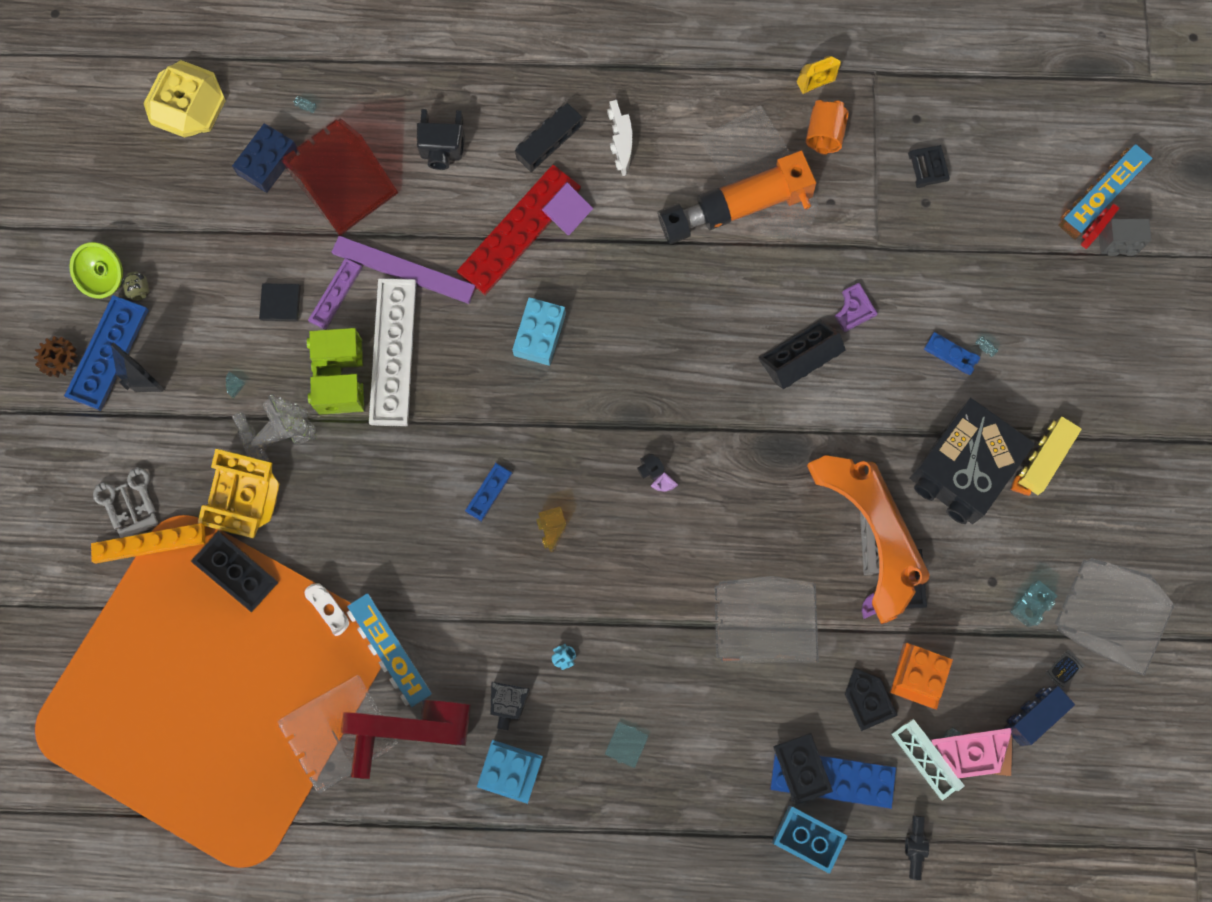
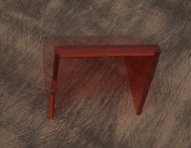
M341 118L334 120L326 126L330 132L328 135L324 129L313 135L311 138L315 142L314 145L309 140L296 148L300 153L299 156L293 150L284 156L282 160L285 168L339 236L398 194V191L362 135Z

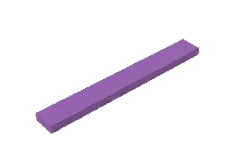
M338 236L332 250L333 255L344 259L346 257L355 263L399 279H414L418 286L467 304L470 303L476 289L473 284Z

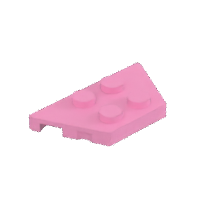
M1008 728L934 739L932 744L940 752L957 778L995 774L1001 772L1012 729Z

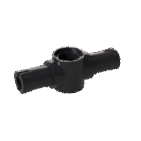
M912 815V834H909L905 841V854L910 860L909 878L913 880H922V861H925V858H928L929 841L924 835L925 817Z

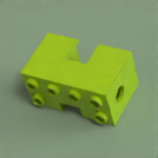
M356 328L309 331L310 337L307 338V348L310 349L313 377H310L311 393H308V403L311 404L319 415L364 412L363 383L359 384L357 382V374L342 375L341 368L363 366L362 338Z

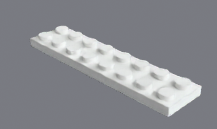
M378 279L369 413L370 425L408 426L416 280Z

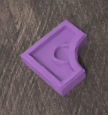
M860 283L843 290L844 306L835 315V318L844 332L877 316L878 313Z

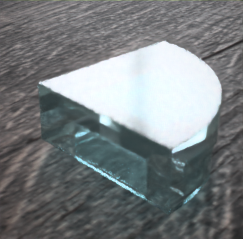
M229 372L226 376V389L228 394L234 399L245 383Z

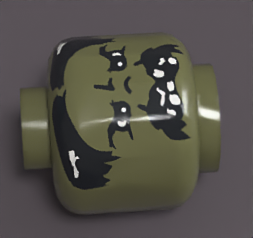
M138 272L128 273L122 281L126 297L131 298L133 301L145 299L146 295L150 292L146 276Z

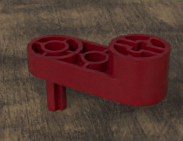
M422 700L420 720L343 712L341 733L356 735L351 777L370 779L375 737L466 746L471 705Z

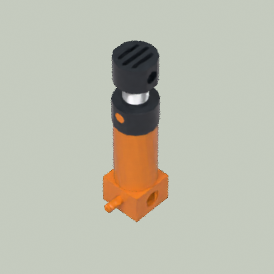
M799 151L777 159V165L772 169L697 195L698 204L696 206L683 210L678 203L659 210L657 214L664 236L670 245L691 237L690 228L705 223L708 230H713L729 224L731 221L787 201L788 206L802 202L804 209H809L811 204L808 199L813 197L816 181L803 152Z

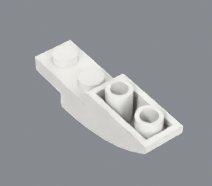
M617 100L610 101V109H607L609 120L613 119L614 125H612L614 136H612L613 143H610L612 154H616L617 157L615 160L617 170H621L622 176H625L629 169L632 155V128L629 114L621 116Z

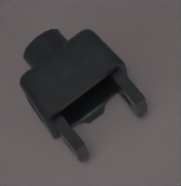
M421 109L420 123H417V148L420 157L428 159L427 165L430 168L446 170L449 168L450 160L459 161L463 156L465 134L462 111L456 110L455 124L429 123L427 109Z

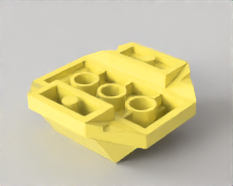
M180 60L158 74L143 104L151 125L182 137H188L201 132H210L226 100L214 72Z

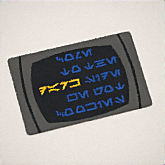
M1067 650L1045 674L1057 686L1063 689L1085 665L1070 650Z

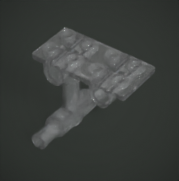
M273 394L269 395V400L262 405L270 421L258 435L255 429L249 426L243 412H239L232 417L239 430L238 437L241 439L248 456L270 462L265 449L280 440L291 437L294 445H300L310 439H317L315 434L317 432L316 428L309 422L307 410L303 406L301 407L296 403Z

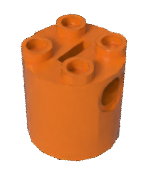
M817 100L813 106L806 144L820 154L834 153L842 148L849 115L843 102Z

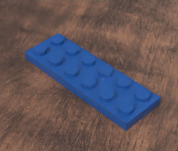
M112 295L64 395L66 398L99 411L102 410L117 378L111 344L114 342L127 354L129 353L149 311L146 307Z
M774 753L770 790L789 793L776 754ZM820 756L833 792L820 796V798L892 809L895 767Z

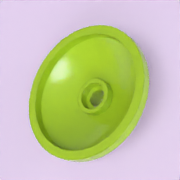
M98 242L86 243L74 251L70 260L72 280L76 287L85 295L92 298H105L111 296L119 289L123 278V269L118 256L110 247Z

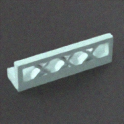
M914 719L907 721L891 734L942 801L954 791H959L964 787V784L957 778L951 767L946 763ZM907 729L911 734V742H903L898 734ZM913 746L922 748L924 751L923 760L916 759L913 756ZM926 763L935 765L936 776L926 773ZM939 779L946 780L951 786L943 794L938 789Z

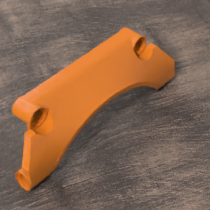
M828 455L808 463L807 467L816 485L828 487L845 496L861 511L869 523L879 553V578L872 606L881 624L896 619L898 615L904 612L916 593L914 586L926 583L930 574L878 466L870 461H861L854 464L852 459ZM866 466H868L869 472L867 475L864 471ZM916 571L920 573L919 580L915 578Z

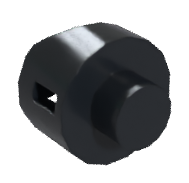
M647 454L640 458L642 465L637 470L643 479L649 476L652 480H655L663 475L665 468L659 457H655L654 454Z

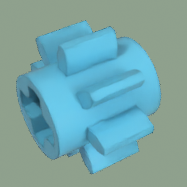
M563 644L553 649L555 654L552 655V662L556 667H561L564 670L575 665L573 660L576 658V653L572 647Z

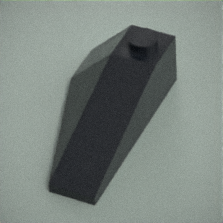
M113 342L111 344L116 374L121 379L119 383L125 389L131 388L135 392H162L165 390L116 343Z

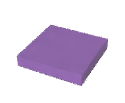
M565 183L543 207L542 211L562 231L570 235L593 208L568 183Z

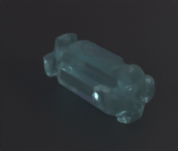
M297 96L294 100L296 107L299 106V108L310 111V113L315 112L317 106L314 102L311 103L310 100L303 97L300 98V96Z
M981 336L976 341V345L979 344V348L986 354L989 353L990 357H993L998 352V348L995 349V345L988 339L985 340L984 336Z

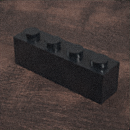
M568 103L560 106L551 118H547L538 130L531 132L525 142L517 145L515 150L516 159L530 172H533L583 126V117Z

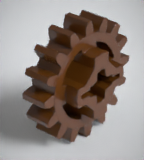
M53 336L52 341L46 338L45 344L39 343L41 349H35L39 354L34 356V359L38 361L35 365L40 368L39 371L44 374L46 373L49 377L54 375L59 378L60 373L65 376L67 369L69 371L73 370L70 366L77 364L73 359L77 358L78 355L73 353L77 349L72 346L69 340L66 341L63 337L58 339L56 336Z

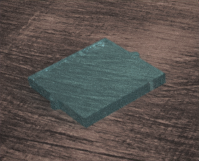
M619 722L605 755L618 760V763L622 762L635 768L648 735L637 731L635 727L631 728Z

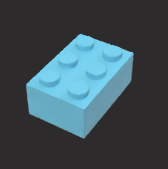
M529 297L512 349L514 356L550 366L565 319V307Z

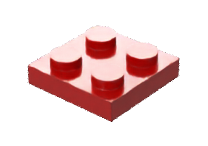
M1113 204L1109 209L1105 207L1101 214H1099L1091 227L1082 236L1085 239L1081 243L1082 247L1087 249L1119 210L1117 205Z

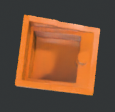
M904 643L890 693L937 710L953 659L909 643Z

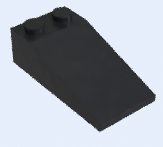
M219 530L191 559L195 566L250 612H253L278 584V581Z

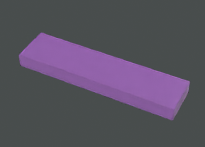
M345 257L309 317L308 321L326 330L362 270L361 265Z

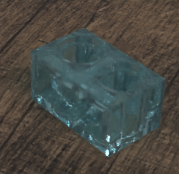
M1038 580L1032 583L1011 609L1010 613L1027 627L1037 626L1044 619L1043 613L1046 610L1050 611L1056 604L1054 600L1058 595ZM1038 593L1043 594L1045 598L1043 603L1038 600ZM1026 608L1032 610L1033 615L1031 618L1026 615Z

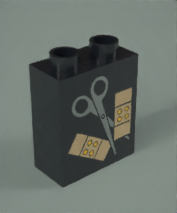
M970 397L952 418L909 479L916 483L914 489L920 496L930 501L937 498L948 506L946 513L953 520L961 524L970 522L973 525L985 516L1035 443Z

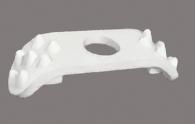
M315 583L308 586L304 592L305 597L314 605L331 628L332 633L335 636L342 634L349 626V620L345 613L321 584ZM327 604L334 606V613L330 616L324 612Z

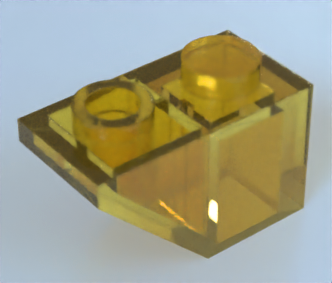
M561 506L539 512L540 518L536 519L539 530L543 529L545 537H542L544 548H549L550 553L554 552L567 528Z

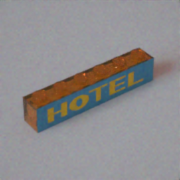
M1135 144L1131 149L1127 147L1120 155L1122 159L1119 162L1115 160L1108 167L1110 171L1107 174L1103 172L1096 180L1098 182L1097 185H1091L1084 192L1086 196L1083 199L1079 197L1072 205L1074 208L1071 211L1068 209L1060 217L1062 221L1058 226L1076 240L1101 214L1105 207L1153 159Z

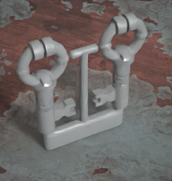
M139 467L130 470L127 479L128 484L124 483L114 489L110 484L102 482L95 485L96 488L93 492V499L98 504L105 506L114 530L118 531L120 538L140 534L158 525L154 514L156 510L147 491L150 479L149 474ZM142 473L145 478L144 483L135 485L132 477ZM129 485L132 489L140 492L144 504L141 507H135V509L139 510L137 512L138 515L143 513V511H147L149 515L151 514L150 517L139 522L137 521L124 487ZM108 488L111 493L110 498L99 499L98 492ZM121 489L134 524L120 529L122 527L121 522L130 519L129 516L126 517L128 513L124 512L122 515H117L112 504L115 498V490Z

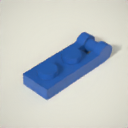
M935 332L924 348L925 351L968 375L972 374L974 365L978 364L980 360L977 354L970 353ZM963 358L968 360L967 364L961 362Z

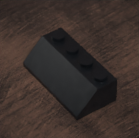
M820 319L758 358L772 380L779 387L785 389L799 379L806 377L815 369L822 367L831 359L838 357L846 351L840 332Z

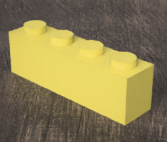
M1064 417L1051 422L1048 427L1050 432L1047 436L1044 435L1038 443L1040 448L1031 454L1028 459L1031 461L1029 466H1024L1019 474L1022 478H1020L1018 483L1027 489L1029 488L1037 495L1045 490L1082 430Z

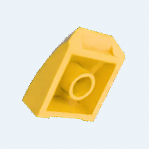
M826 56L803 66L797 80L802 94L835 81L841 64L840 60L832 56Z

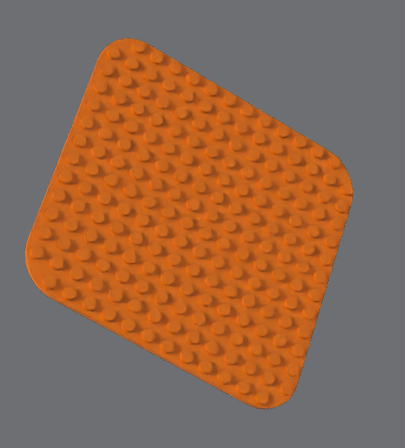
M189 515L174 516L161 522L152 532L198 524L199 518ZM205 526V543L218 529ZM219 530L278 581V584L253 612H250L191 562V559L205 544L136 556L41 707L36 719L35 737L39 749L51 762L218 861L231 867L245 868L265 861L278 848L343 735L341 733L343 712L356 713L381 670V666L378 663L381 659L378 654L375 656L372 654L368 647L371 644L368 638H362L357 630L360 627L357 621L352 622L346 613L349 611L347 606L351 604L350 602L327 590L349 620L347 629L342 634L335 636L314 605L305 597L304 592L308 586L315 584L313 581ZM332 604L325 606V614L330 616L334 613V606Z

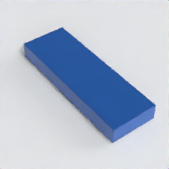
M495 463L465 512L482 522L508 482L512 472Z

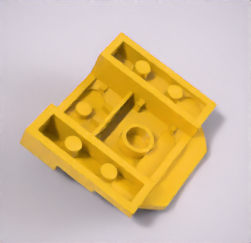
M215 449L211 468H215L216 471L208 504L202 505L198 524L202 523L207 527L254 538L258 528L271 521L280 483L272 473V463L223 449Z

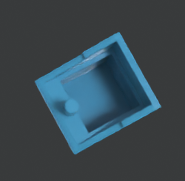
M492 740L477 787L528 804L543 756Z

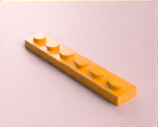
M199 523L91 543L92 562L96 564L206 544L205 525Z

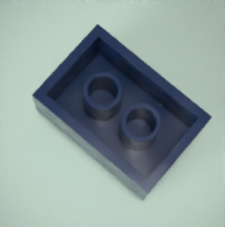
M264 123L232 167L238 176L268 193L299 150L293 140Z
M1048 686L1046 689L1044 687L1036 692V698L1033 701L1029 700L1020 707L1022 709L1017 715L1014 713L1006 720L1008 724L1004 726V729H1012V738L1020 746L1032 745L1075 706L1074 702L1059 686Z

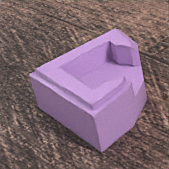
M665 472L651 485L655 490L663 492L673 490L678 486Z

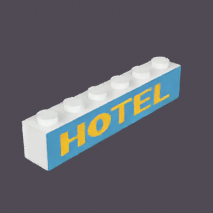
M365 594L348 605L349 611L346 613L352 622L357 621L360 627L357 630L362 638H368L371 643L368 645L370 651L374 656L378 654L381 661L378 663L383 671H389L392 676L389 680L395 689L399 687L403 693L400 697L406 706L410 704L413 707L432 694L369 594Z

